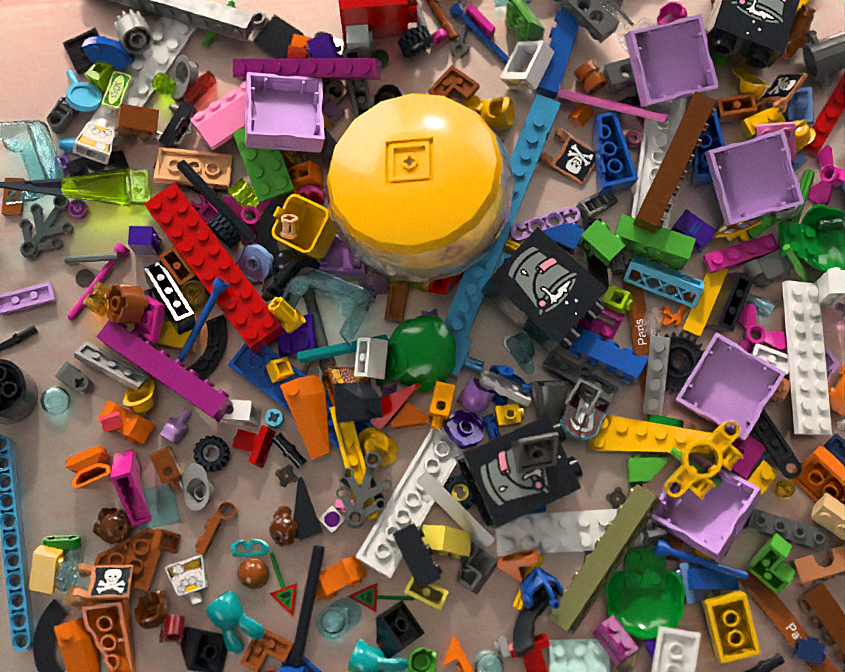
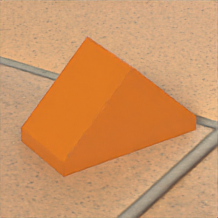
M407 401L392 421L391 427L392 430L430 425V417Z

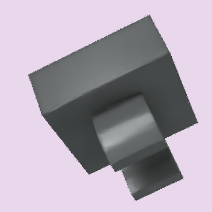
M653 523L651 530L646 525L642 530L645 535L642 543L645 548L654 547L658 539L665 541L668 532L665 527L659 528L657 523Z

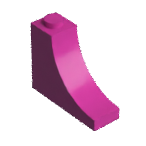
M130 449L114 454L111 480L132 527L151 521L152 516L141 483L140 464L134 450Z

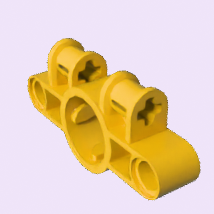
M724 421L706 440L699 439L688 443L682 451V465L664 484L665 492L669 496L680 497L689 488L703 501L705 499L704 496L710 489L716 487L709 477L718 473L721 466L731 471L732 466L739 459L744 458L731 444L740 434L738 423L735 421ZM728 424L734 427L732 435L725 433V427ZM706 444L708 445L707 448L712 453H715V464L711 465L706 473H696L697 470L692 465H689V453L695 450L696 445ZM674 482L678 483V492L671 493L669 490L670 485Z

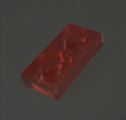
M210 71L202 74L198 78L197 83L186 90L183 96L186 103L195 105L217 83Z

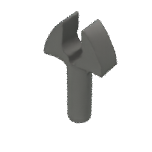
M466 24L461 25L458 41L450 42L453 57L455 56L456 49L459 47L462 50L460 58H463L470 50V45L465 44L468 25Z

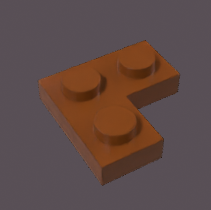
M451 65L428 90V94L449 98L455 91L466 100H469L478 91L480 85Z
M264 629L263 637L251 640L240 663L256 672H260L268 654L286 663L293 650L294 643Z

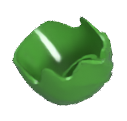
M424 647L415 649L407 659L409 663L408 671L435 672L437 652L432 649L426 650Z

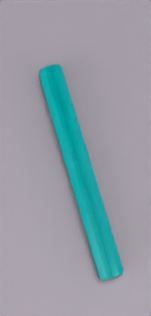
M385 334L369 337L389 341L387 335ZM358 340L301 351L297 353V360L299 363H305L354 353L357 351Z

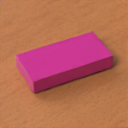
M472 3L466 6V14L491 39L495 36L496 27Z

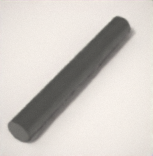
M119 253L64 257L66 264L120 260Z

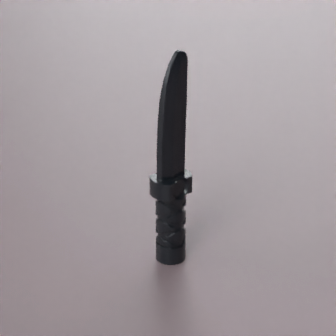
M33 325L19 334L15 333L12 335V338L0 343V351L16 343L19 344L22 342L21 340L38 332L36 326Z

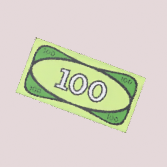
M113 71L101 104L104 107L115 110L121 103L123 104L132 81V76Z

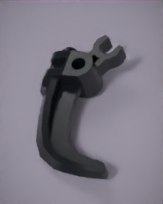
M308 255L296 256L275 277L272 276L267 281L266 287L261 290L263 293L261 298L265 302L270 301V299L273 300L275 297H282L287 301L288 293L283 289L289 280L301 268L310 267L319 270V267L322 266H320L316 259Z

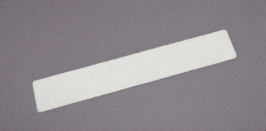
M428 471L416 480L465 531L473 533L472 538L483 549H486L495 541L480 523Z

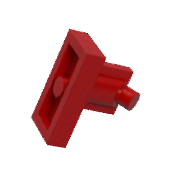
M263 425L260 428L259 434L238 428L236 436L233 438L232 447L251 453L248 462L256 467L263 468L272 445L271 440L275 437L276 432Z
M542 633L534 636L536 648L522 656L526 672H548L541 649L551 645L547 635ZM513 643L508 644L512 659L516 658Z

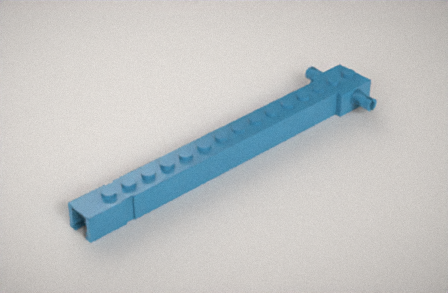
M538 94L535 96L526 118L524 129L520 133L505 170L511 195L506 227L488 255L465 270L444 321L446 328L455 340L456 365L449 378L456 381L462 368L467 367L481 373L484 366V361L472 358L468 354L472 344L468 337L485 297L481 290L496 270L505 243L508 240L511 228L514 225L545 147L546 140L559 112L560 102Z

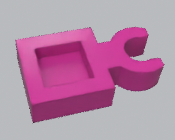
M199 194L201 203L196 204L192 200L191 204L195 209L200 210L198 214L208 225V222L218 214V211L210 202L206 204L204 196Z

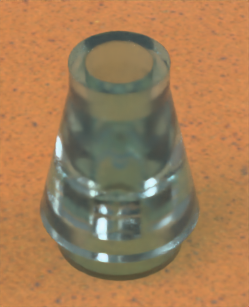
M751 293L745 302L746 304H753L756 307V312L762 317L765 316L767 318L775 307L772 300Z

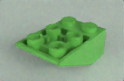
M508 0L505 24L514 31L517 41H537L542 38L545 28L524 0Z

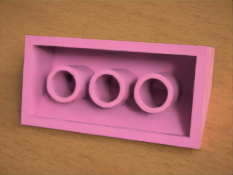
M245 82L234 91L228 92L219 101L211 103L204 111L196 113L190 119L200 137L212 150L234 137L233 132L245 128Z

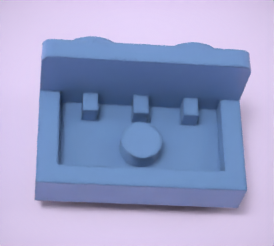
M812 86L799 88L789 100L788 110L785 111L786 121L805 120L807 125L815 124Z
M688 562L677 564L675 573L681 578L686 591L683 600L684 605L702 602L701 600L704 599L703 591L689 590L687 569H698V565Z

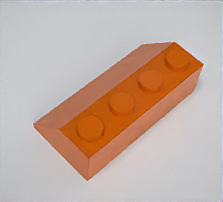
M820 443L800 462L802 471L798 477L792 480L815 502L825 493H828L845 505V466Z

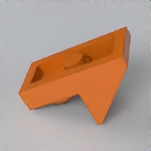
M294 34L292 43L289 45L287 58H308L307 47L309 46L307 41L312 38Z
M538 548L500 556L497 567L516 579L523 581L526 574L524 567H532L538 562L540 556Z
M456 636L451 638L443 666L458 659L459 662L456 666L459 672H474Z

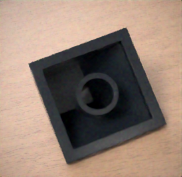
M370 382L332 384L337 423L373 421L383 418L381 398Z
M403 600L376 617V643L387 659L392 658L425 634Z
M185 626L180 648L187 670L223 672L228 650L223 634Z

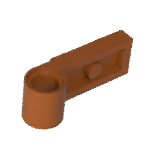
M231 502L221 503L212 519L209 518L204 526L206 531L203 537H199L195 545L197 553L206 557L223 520L233 521L236 519L238 509ZM228 506L232 507L233 513L225 517L223 515L224 509Z

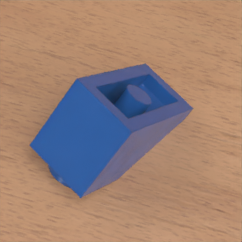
M568 222L542 230L564 251L572 255L584 232L578 224H570Z

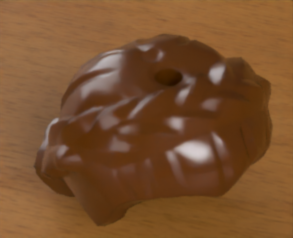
M285 505L280 506L275 511L273 521L269 527L270 536L280 547L292 545L295 542V534L298 523L291 519L292 511L290 507Z
M102 508L98 513V520L93 525V533L109 544L120 543L126 540L133 531L127 513L117 508Z
M165 590L141 593V596L138 598L137 608H134L135 620L145 629L159 627L168 616Z

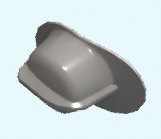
M185 55L178 56L175 62L170 85V92L174 99H180L185 94L186 89L192 87L198 81L199 64L189 61Z
M192 463L184 469L182 475L184 498L189 509L199 511L206 505H210L215 490L212 483L208 481L205 469L197 463Z

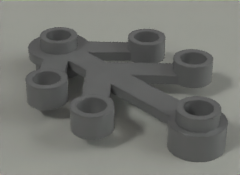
M65 195L62 197L55 196L53 199L55 207L44 223L41 216L43 208L39 204H33L30 207L36 227V234L33 239L30 232L32 223L28 219L20 221L19 226L23 231L25 241L21 245L20 251L25 258L33 259L38 256L40 251L47 249H62L63 242L60 238L55 237L51 241L40 243L43 237L65 233L66 235L73 233L74 227L69 222L51 227L61 211L68 209L70 201ZM61 202H66L64 206H60ZM39 207V211L34 212V209ZM25 223H29L28 227L23 228ZM70 226V230L65 231V227ZM56 241H60L58 246H54ZM33 247L34 250L31 253H29L28 249Z
M369 452L365 457L367 468L361 487H359L354 477V471L351 468H345L342 471L343 478L348 481L357 498L354 507L348 498V490L345 487H339L336 491L337 497L342 500L347 510L345 516L346 523L352 528L361 527L365 523V517L376 511H383L387 506L386 501L379 498L375 501V504L363 509L365 501L383 491L388 492L392 489V482L389 479H384L381 484L368 490L374 470L381 463V457L377 452ZM375 457L377 462L371 464L369 462L370 458ZM351 471L352 476L347 478L344 476V473ZM384 482L390 483V487L388 489L383 488L382 485ZM340 490L346 491L344 497L338 495ZM379 501L384 502L383 508L377 507ZM353 515L359 516L357 522L352 521Z

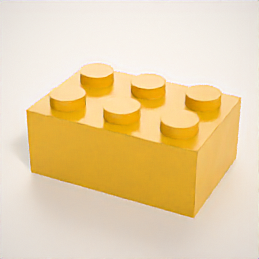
M738 590L701 600L715 658L720 663L761 654L746 593Z

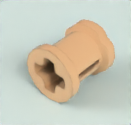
M292 214L282 215V231L280 236L286 239L297 237L296 223L298 222V217Z

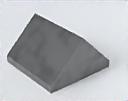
M557 432L511 442L518 473L556 466Z

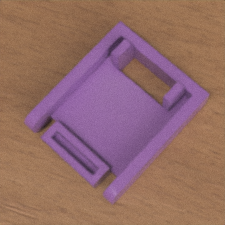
M335 237L326 256L320 259L319 264L322 267H319V273L364 276L365 262L363 259H361V263L354 262L355 248L349 242L348 237Z

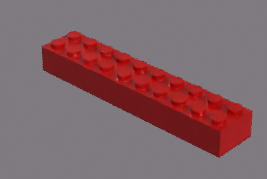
M173 183L144 203L151 216L179 251L210 296L213 292L212 284L216 277L230 284L227 291L220 294L216 304L253 354L285 333L282 324L269 310L267 304L176 183Z

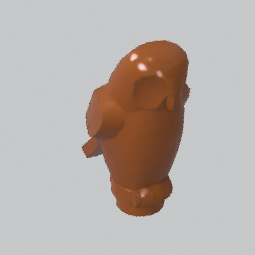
M802 4L801 8H798L784 53L781 56L782 58L791 59L799 48L804 47L801 44L808 42L805 34L807 31H810L809 29L816 11L812 7Z

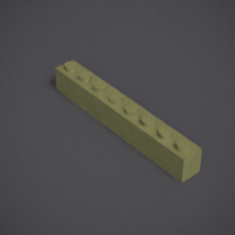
M638 484L629 491L627 500L619 506L617 515L613 521L611 520L607 524L603 536L595 542L594 550L585 557L584 565L580 571L578 570L574 574L570 586L562 592V598L559 601L560 607L558 609H551L550 616L548 617L551 621L574 635L661 503V499Z

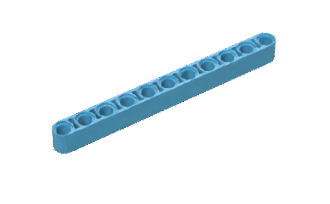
M0 435V443L6 440V447L0 449V534L11 641L15 650L29 651L33 648L35 631L29 590L15 445L12 439ZM8 459V466L2 469V462ZM9 478L11 483L7 488H4V481ZM8 498H12L13 503L7 508L5 505ZM13 517L15 523L9 527L8 520ZM12 537H16L17 543L11 547L10 540ZM17 556L19 563L13 567L12 559ZM17 576H19L21 578V583L19 586L16 587L14 585V579ZM19 596H21L23 598V603L21 606L18 607L16 605V599ZM21 616L25 618V624L22 627L18 625V619ZM23 636L27 638V645L25 647L20 645V640Z

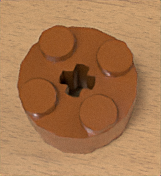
M112 285L107 292L106 300H109V309L105 310L111 322L139 324L141 322L144 310L148 308V299L145 298L140 286Z

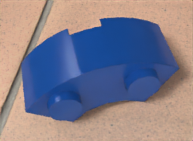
M106 36L88 38L84 40L82 49L91 63L97 61L107 62L113 65L117 71L134 63L135 54L127 52L121 41H116Z

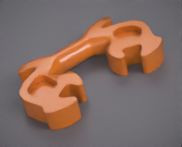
M670 285V286H669L670 289H671V288H675V289H676L675 292H678L676 286H674V285ZM691 292L683 293L685 299L693 302L696 294L690 297ZM681 304L675 314H671V309L668 306L664 305L662 307L663 312L661 313L657 307L652 314V318L657 320L662 327H667L675 322L674 328L681 324L683 315L689 306Z

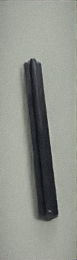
M185 160L178 162V170L230 222L249 245L256 242L257 236Z
M319 545L313 546L290 664L295 666L302 665L325 547Z

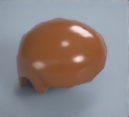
M257 558L244 560L237 570L238 580L245 587L253 590L262 588L270 577L268 566Z

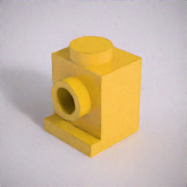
M518 403L495 406L494 411L498 428L520 425L521 419H524L523 407H519ZM512 411L514 416L508 417L507 412Z

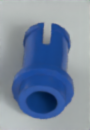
M493 413L483 416L482 423L485 425L489 439L501 436L495 421L496 416L494 417Z

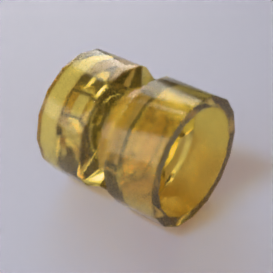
M192 280L186 282L181 288L180 292L192 310L200 311L204 309L209 300V295L203 284Z
M96 281L91 289L92 294H88L82 304L103 317L106 313L105 309L109 308V300H106V295L110 288Z

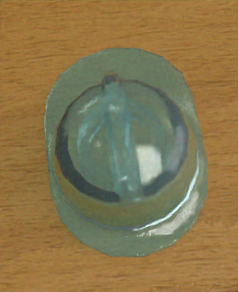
M520 332L515 336H504L503 343L508 352L514 357L525 373L532 374L534 372L532 357L536 350L532 340L524 332Z
M341 598L333 602L318 614L316 619L318 632L327 639L341 637L359 623L361 619L360 605L351 598Z

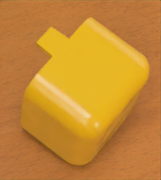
M292 194L287 198L283 208L278 206L273 216L277 220L272 228V236L276 240L312 258L322 259L326 256L341 226V221L329 209L298 194ZM292 214L298 217V222L296 223L297 237L286 239L280 236L282 231V215Z

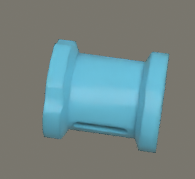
M270 409L265 415V420L271 428L279 429L283 426L284 416L279 410ZM273 415H275L276 417H278V418H277V421H278V422L274 423V421H272V420H273V419H272V416H273Z

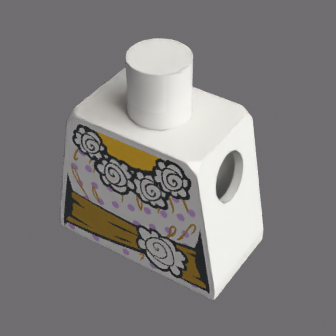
M99 119L97 124L88 122L75 141L73 153L108 165L114 131L108 128L109 122L105 119Z
M230 400L233 404L223 416V421L229 424L259 427L261 407L252 401Z
M203 555L165 567L178 596L188 595L191 606L203 602L200 591L208 588L206 562Z

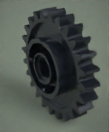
M672 332L670 337L666 392L671 388L673 394L677 392V389L679 392L681 391L705 351L700 349L703 345L702 343L696 344L697 338L690 340V334L683 337V332H680L678 336H676L675 332ZM675 358L681 361V367L674 365L673 360Z

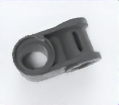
M62 96L48 114L47 122L54 133L62 134L67 130L79 111L72 108L67 103L66 97ZM56 121H60L59 124L54 125Z
M68 361L64 363L55 375L65 385L70 386L82 395H87L93 390V382Z

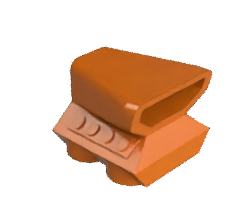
M101 445L94 446L65 460V468L76 473L72 480L74 488L96 489L109 483L111 469L107 463L111 456L108 455L106 448H102Z

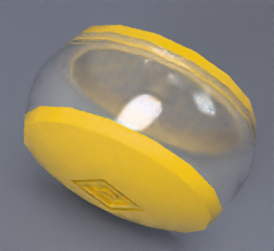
M411 93L382 101L351 123L334 148L325 190L333 229L358 261L392 279L428 283L459 275L488 255L509 221L515 179L504 143L477 112L444 96Z

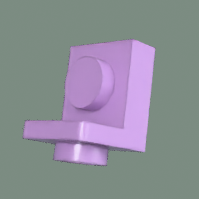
M328 94L323 97L322 114H325L332 123L331 125L335 126L345 114V110L331 101Z

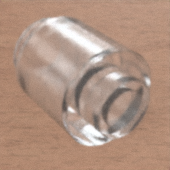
M651 307L645 311L642 324L644 335L658 336V333L661 332L665 315L661 312V309Z

